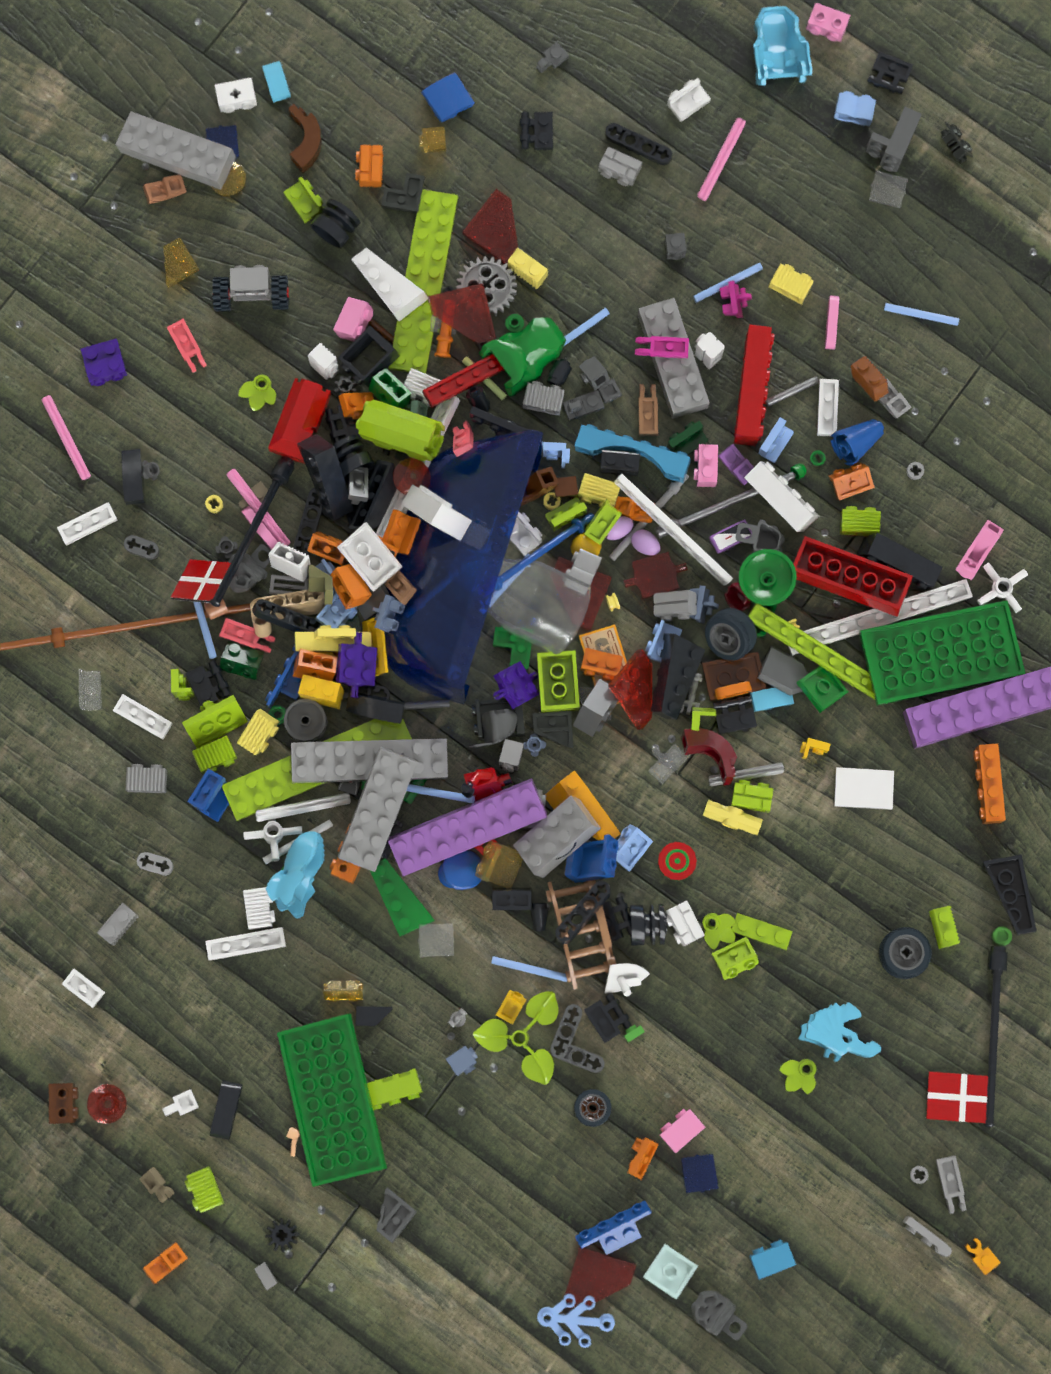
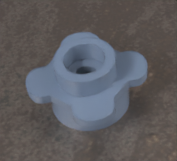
M531 734L528 741L523 743L524 749L530 751L533 757L538 756L539 751L546 747L545 741H541L537 734Z

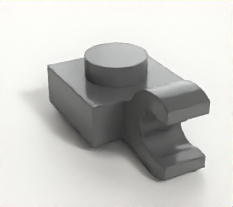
M556 42L543 52L542 56L544 58L537 62L538 66L536 68L541 73L550 65L555 69L567 60L569 55Z

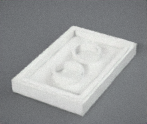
M367 522L361 525L337 547L373 592L403 567Z
M836 767L834 806L892 810L894 771Z

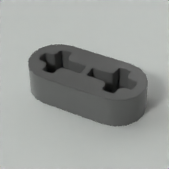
M130 535L124 540V547L131 554L148 560H154L159 556V547L152 541ZM133 540H135V543L139 545L140 548L133 547L132 549H130L128 543H132ZM153 546L155 553L148 555V552L143 550L144 547L150 549Z

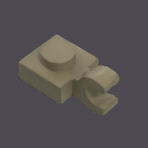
M261 481L251 488L252 492L262 503L268 489ZM245 499L238 503L241 510L249 506Z
M152 1167L140 1178V1181L150 1194L155 1192L162 1203L174 1194L170 1187L163 1185L166 1182L155 1167Z

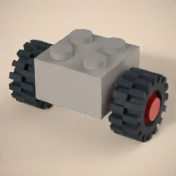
M238 265L235 268H230V281L229 277H213L214 311H230L232 297L234 301L271 300L272 297L273 310L289 309L288 276L279 275L272 276L271 278L268 267L264 265H255L253 268Z

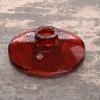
M409 458L401 461L395 467L393 481L396 488L402 494L407 495L412 484L418 488L420 485L426 488L429 487L431 480L430 472L422 461ZM411 473L416 474V479L411 478Z
M111 1084L96 1087L90 1093L87 1100V1109L90 1116L102 1124L118 1121L125 1113L127 1105L126 1097L122 1090ZM107 1100L111 1102L109 1108H106L104 1105Z

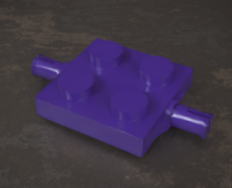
M356 632L353 644L341 643L338 647L336 682L351 686L350 698H358L360 686H375L377 648L367 647L362 644V632Z
M521 661L493 676L499 687V690L494 692L493 696L499 695L495 697L496 700L504 697L512 709L539 695L536 686L532 682L538 678V674L535 675L537 672L533 671L528 674Z

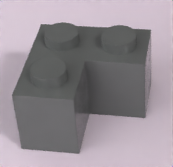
M599 679L582 705L573 726L591 737L594 736L596 731L600 732L611 713L608 710L610 708L614 709L619 701L616 698L619 690Z

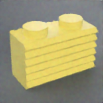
M519 248L516 249L508 260V270L512 269L514 274L526 280V283L529 282V285L532 284V287H535V289H538L548 276V269Z
M780 264L769 284V288L802 305L814 281L811 280L809 275L794 271L795 269L792 266Z
M585 473L578 492V498L586 504H591L592 502L599 504V507L608 499L610 501L609 504L614 507L620 488L613 481Z
M262 709L257 710L237 741V744L253 753V755H257L260 752L264 753L269 746L267 741L270 736L274 737L279 730L277 727L279 721Z

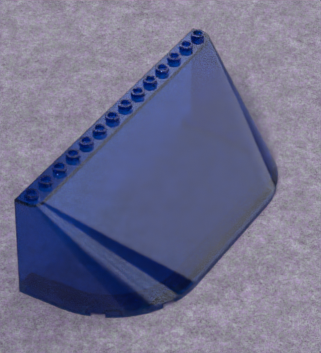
M530 429L474 440L473 448L456 457L453 447H451L431 461L420 485L428 488L452 504L451 508L466 516L472 522L460 541L429 524L409 509L406 513L411 517L421 519L409 554L397 553L395 558L403 566L400 572L417 591L405 605L403 613L395 614L394 620L399 621L397 631L384 633L388 666L408 685L417 690L465 704L470 685L465 684L529 477L531 471H538L542 458L543 432ZM387 588V590H388L390 596L396 598V597L392 594V592Z

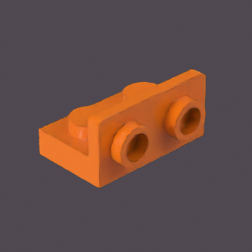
M371 392L342 393L338 396L344 417H352L353 419L361 418L364 403L366 401L371 402L374 399Z
M861 462L853 464L851 468L845 470H835L833 474L829 475L838 500L875 488L869 467Z
M393 509L382 541L398 548V553L408 555L419 529L421 519Z
M586 648L580 671H583L584 675L595 677V674L603 676L602 679L607 681L618 680L623 656Z

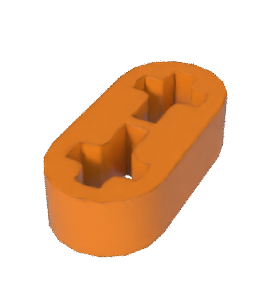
M750 681L715 689L717 700L752 692Z

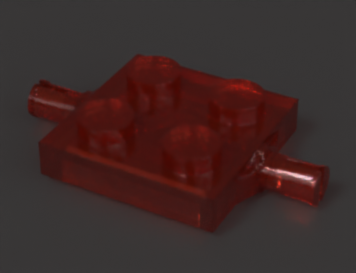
M669 552L633 561L634 578L623 580L625 588L636 585L640 590L642 599L654 596V593L670 592L679 589L677 573L688 569L686 563L675 566L670 559Z

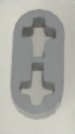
M143 852L137 857V865L143 870L167 876L173 871V863L168 858L148 852ZM146 856H149L148 859L150 861H153L154 864H146L145 867L143 866L144 863L141 862V859H145ZM166 861L170 867L162 872V868L156 865L157 863L164 864Z

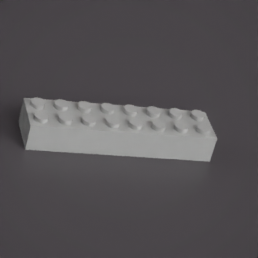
M447 738L291 743L292 783L367 781L379 747L417 761L411 780L447 779Z

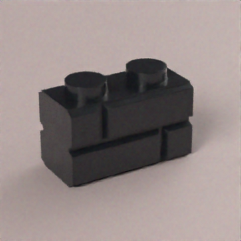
M602 450L600 473L638 476L640 453L630 454L629 452Z

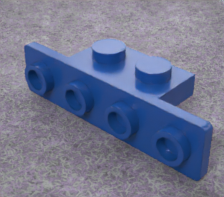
M295 645L292 649L294 651L292 657H288L283 667L285 670L283 674H279L274 682L276 687L273 692L269 691L266 696V706L270 709L279 693L296 701L300 696L298 691L302 678L293 677L295 659L298 655V652L295 651Z
M646 1201L636 1203L633 1207L617 1213L610 1219L601 1221L588 1230H583L575 1238L581 1249L599 1240L605 1254L608 1255L641 1238L635 1221L651 1214V1210Z

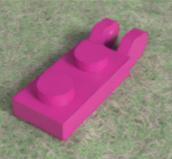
M651 336L637 337L635 340L638 344H650V349H635L636 355L688 359L689 338Z

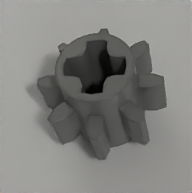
M341 376L339 382L335 381V385L339 387L334 390L335 393L340 392V395L342 393H357V390L353 388L357 386V382H351V376L348 378ZM343 385H347L349 389L345 390Z

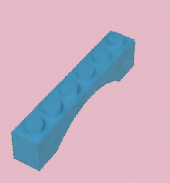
M581 425L575 443V451L591 456L601 454L602 450L640 453V456L651 461L665 478L684 483L690 465L688 454L681 451L675 453L669 451L670 449L664 446H659L658 448L652 446L650 442L643 440L638 442L627 435L621 437L615 435L616 433L611 430L601 431L594 425Z

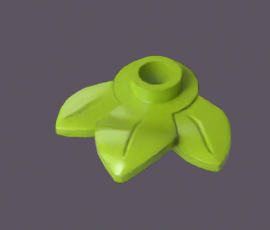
M258 375L253 381L245 382L239 390V397L249 398L251 409L257 411L264 406L265 402L274 405L276 392L271 387V380L268 376ZM265 382L266 384L264 387H259V383Z
M709 913L703 918L702 924L706 930L704 939L713 950L718 947L720 941L725 943L735 942V933L731 927L736 923V920L731 915ZM711 919L715 921V926L710 924Z
M803 1059L800 1062L789 1060L780 1067L779 1070L787 1075L785 1082L786 1091H796L802 1088L806 1094H809L815 1088L816 1081L814 1075L816 1073V1065L812 1060ZM804 1065L809 1066L810 1071L808 1073L803 1071Z

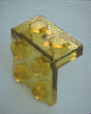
M490 840L484 848L483 857L476 868L475 876L486 882L490 881L505 888H511L523 858L517 850Z

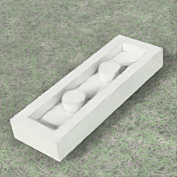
M819 380L817 436H831V434L837 431L839 380Z
M108 502L57 528L67 546L117 521V518Z
M122 694L113 709L115 713L162 740L173 724Z

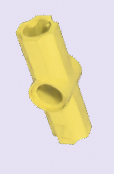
M708 800L703 813L704 817L721 822L722 825L728 828L740 829L753 835H758L763 819L744 813L739 808L724 806Z

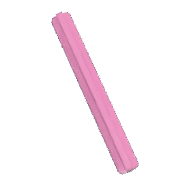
M741 118L736 119L698 193L699 199L707 200L745 126V120Z
M48 395L42 398V402L81 480L88 479L91 475L52 397Z
M230 470L227 473V477L256 514L261 502L237 470ZM267 511L262 523L277 542L284 543L287 546L290 545L289 539Z

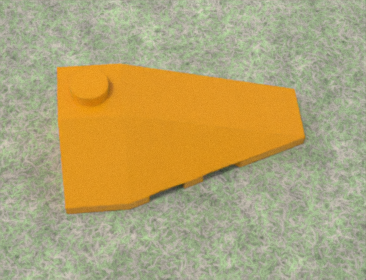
M575 770L545 794L547 802L553 809H556L570 796L580 799L601 828L592 836L596 840H604V835L607 834L613 838H617L621 834Z

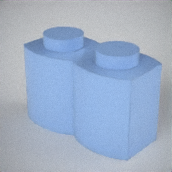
M850 91L839 93L834 118L840 121L870 126L876 100L872 99L869 95L856 96Z

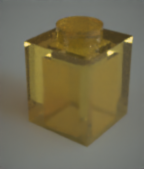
M444 127L422 129V135H419L420 147L424 146V153L446 151Z

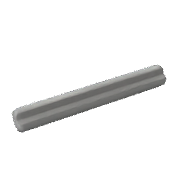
M775 763L738 770L732 783L739 782V780L781 774L784 772V766L782 763ZM721 774L709 776L708 780L711 787L723 785Z

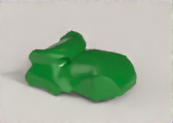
M533 318L523 330L506 333L497 340L486 343L479 354L482 358L491 354L495 356L510 377V380L504 386L507 394L512 397L527 387V383L532 384V381H537L543 372V368L549 362L559 358L566 338L551 318Z

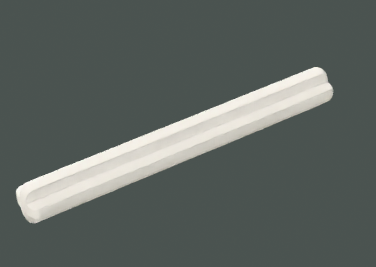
M343 793L257 810L255 815L257 821L261 822L350 804L351 799L349 793Z

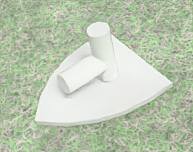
M636 964L610 965L604 993L622 991L624 996L631 995L630 987L641 985V981L650 973Z

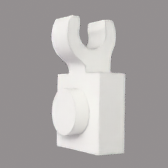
M190 1089L173 1097L175 1103L162 1109L165 1116L179 1111L180 1116L199 1108Z

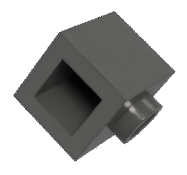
M684 233L666 234L664 241L666 259L679 260L685 258L686 243Z
M595 356L585 360L579 366L581 380L585 384L588 383L594 391L610 381L607 370Z

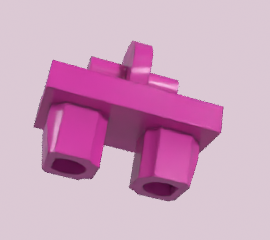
M734 280L729 281V285L720 288L722 299H731L730 304L722 306L723 314L725 316L742 318V307H748L747 301L752 299V295L746 293L745 288H740L739 292V285L735 284Z

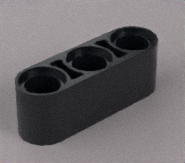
M226 1080L222 1081L210 1136L230 1140L241 1096L242 1084Z

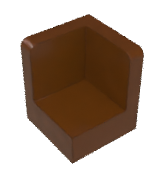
M576 476L557 478L559 484L554 488L555 497L570 496V499L578 497Z

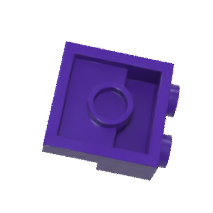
M117 338L81 348L84 366L91 386H101L106 381H119L124 378L123 376H127Z

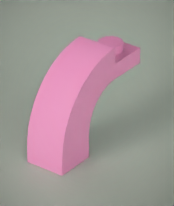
M987 520L956 567V571L962 577L972 580L1004 530Z

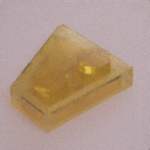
M180 237L164 246L166 285L168 288L199 271L198 266Z

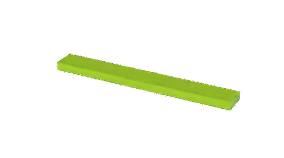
M755 603L748 615L754 625L875 700L869 672L767 608Z

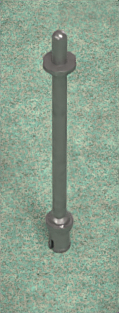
M790 472L788 474L783 475V477L787 481L793 480L796 477V475L794 472ZM753 488L680 520L674 518L671 520L681 529L682 526L760 493ZM661 526L655 527L659 539L668 535Z

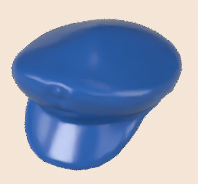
M468 850L444 859L438 870L440 882L445 887L457 890H466L477 886L484 876V866L481 858L476 853Z

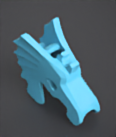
M849 1002L841 1006L834 1003V1005H829L827 1009L824 1008L814 1014H810L809 1021L801 1025V1034L798 1037L801 1041L813 1043L824 1048V1057L826 1058L829 1057L830 1053H833L835 1056L833 1061L838 1062L847 1052L860 1057L870 1058L881 1051L879 1044L874 1041L864 1044L858 1039L855 1032L843 1026L845 1022L861 1017L859 1009ZM842 1037L847 1038V1043L844 1042Z

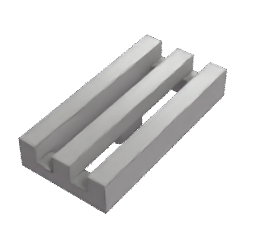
M271 574L269 594L290 593V591L274 590V587L308 590V578L302 582L294 577ZM275 580L305 583V585L275 583Z

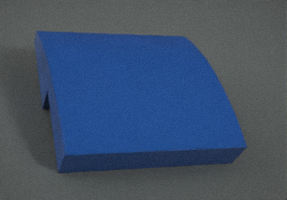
M456 73L435 82L421 92L440 122L456 117L458 112L472 107L475 103Z

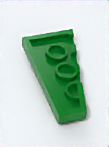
M386 858L379 861L375 872L370 870L399 937L435 921Z

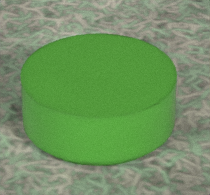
M1005 926L997 927L992 932V940L998 946H1005L1012 940V933Z

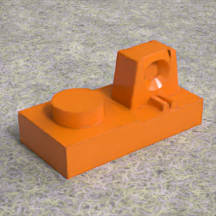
M646 1137L644 1140L636 1138L632 1149L638 1154L630 1162L627 1173L642 1180L659 1144Z

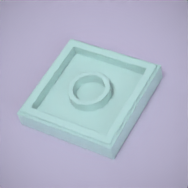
M664 1244L643 1277L677 1299L698 1266Z

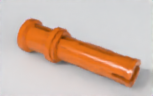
M444 300L440 334L436 337L438 341L437 351L434 353L436 357L451 358L449 353L451 343L453 342L451 333L456 301Z

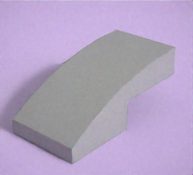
M887 379L889 392L880 398L879 401L897 419L909 410L911 406L901 392L898 393Z

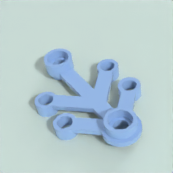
M566 1294L563 1300L553 1308L544 1307L540 1309L537 1316L538 1322L542 1326L551 1327L558 1335L560 1344L564 1346L570 1344L571 1335L568 1332H564L558 1322L565 1323L579 1339V1345L583 1348L590 1346L591 1338L578 1325L600 1327L603 1331H611L615 1325L614 1317L608 1313L601 1315L600 1318L579 1316L586 1309L591 1310L594 1308L595 1299L592 1296H586L583 1302L569 1313L559 1314L564 1308H570L575 1305L574 1295ZM571 1298L573 1302L567 1303L565 1300ZM587 1300H590V1301L593 1302V1304H592V1305H586L585 1302H586ZM549 1315L551 1319L545 1320L544 1316ZM607 1321L610 1325L606 1327L603 1323ZM563 1336H567L569 1339L567 1341H563L561 1338ZM583 1338L588 1339V1342L582 1343L581 1340Z

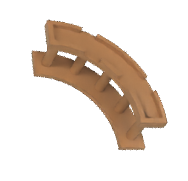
M595 880L585 881L583 884L556 891L553 890L552 883L547 882L549 890L546 891L548 902L553 904L558 926L562 923L561 916L568 915L576 905L558 909L556 898L581 892L587 893L596 883ZM592 901L585 902L584 908L587 910L595 907V903ZM602 906L595 913L597 920L594 923L585 925L577 934L595 930L596 932L600 931L602 942H599V945L569 952L568 945L563 944L569 969L565 973L568 983L572 982L573 989H577V978L602 972L608 973L610 965L616 964ZM568 929L565 933L560 932L561 938H563L564 936L569 937L568 931L570 929ZM599 952L601 954L605 953L606 962H603L602 965L577 971L573 970L571 959Z

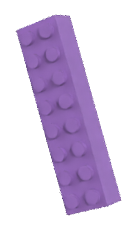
M1051 667L905 709L903 716L914 749L1051 709Z
M531 778L390 836L388 843L402 875L405 876L547 817V812Z

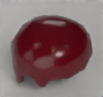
M739 582L732 583L727 587L728 591L724 594V597L730 608L744 611L751 605L752 601L744 595Z

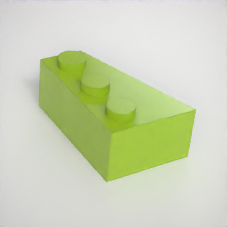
M417 1069L367 1083L373 1111L381 1109V1104L389 1102L391 1106L401 1103L400 1099L408 1097V1100L419 1098V1093L423 1092Z

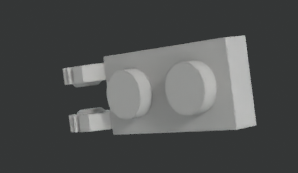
M956 1156L936 1159L942 1191L949 1214L954 1213L951 1197L958 1196L959 1208L961 1211H966L963 1196L965 1193Z
M905 1217L902 1222L906 1224V1230L913 1235L917 1232L922 1236L921 1241L929 1247L934 1245L935 1252L944 1257L951 1255L952 1250L950 1246L912 1217Z

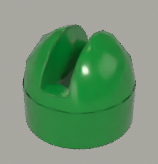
M816 450L811 454L810 460L815 466H821L825 463L826 456L822 451ZM815 455H819L820 459L822 460L821 463L818 462Z
M799 463L792 466L790 471L795 473L796 480H800L805 476L807 469L806 466Z

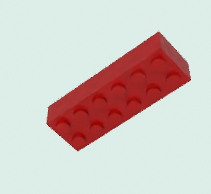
M749 324L745 340L733 444L756 446L763 436L764 425L760 424L763 423L766 413V407L763 405H765L768 395V388H765V386L768 385L770 370H767V368L770 367L772 352H769V350H772L774 343V334L771 333L772 327Z
M806 536L793 563L796 569V580L896 617L899 615L913 578L912 575Z

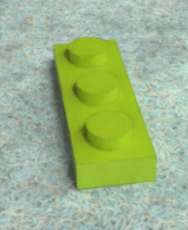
M739 913L736 914V923L732 926L735 934L787 950L793 931Z

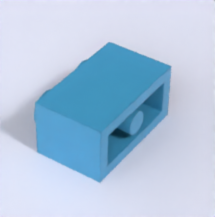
M782 1240L771 1243V1247L765 1250L763 1247L757 1248L749 1256L758 1279L796 1265L788 1242H782Z

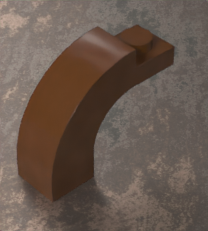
M293 104L288 108L289 115L303 129L305 135L302 143L290 153V158L297 168L304 173L315 163L320 154L322 145L321 132L312 112L307 116L301 107L297 108Z
M548 467L536 471L521 483L492 492L490 498L496 512L506 509L511 510L547 494L559 482L553 468Z

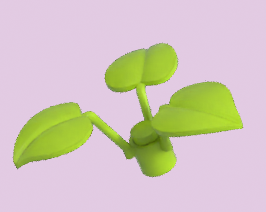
M546 991L532 997L527 1003L526 1014L534 1018L533 1021L524 1030L515 1031L512 1036L507 1035L508 1027L499 1019L488 1020L473 1032L476 1041L489 1051L499 1052L507 1047V1039H511L512 1043L516 1046H523L531 1053L522 1061L524 1075L530 1080L543 1085H547L553 1076L554 1060L545 1049H539L534 1053L527 1045L529 1041L527 1031L536 1021L541 1025H549L556 1020L559 1008L555 993Z

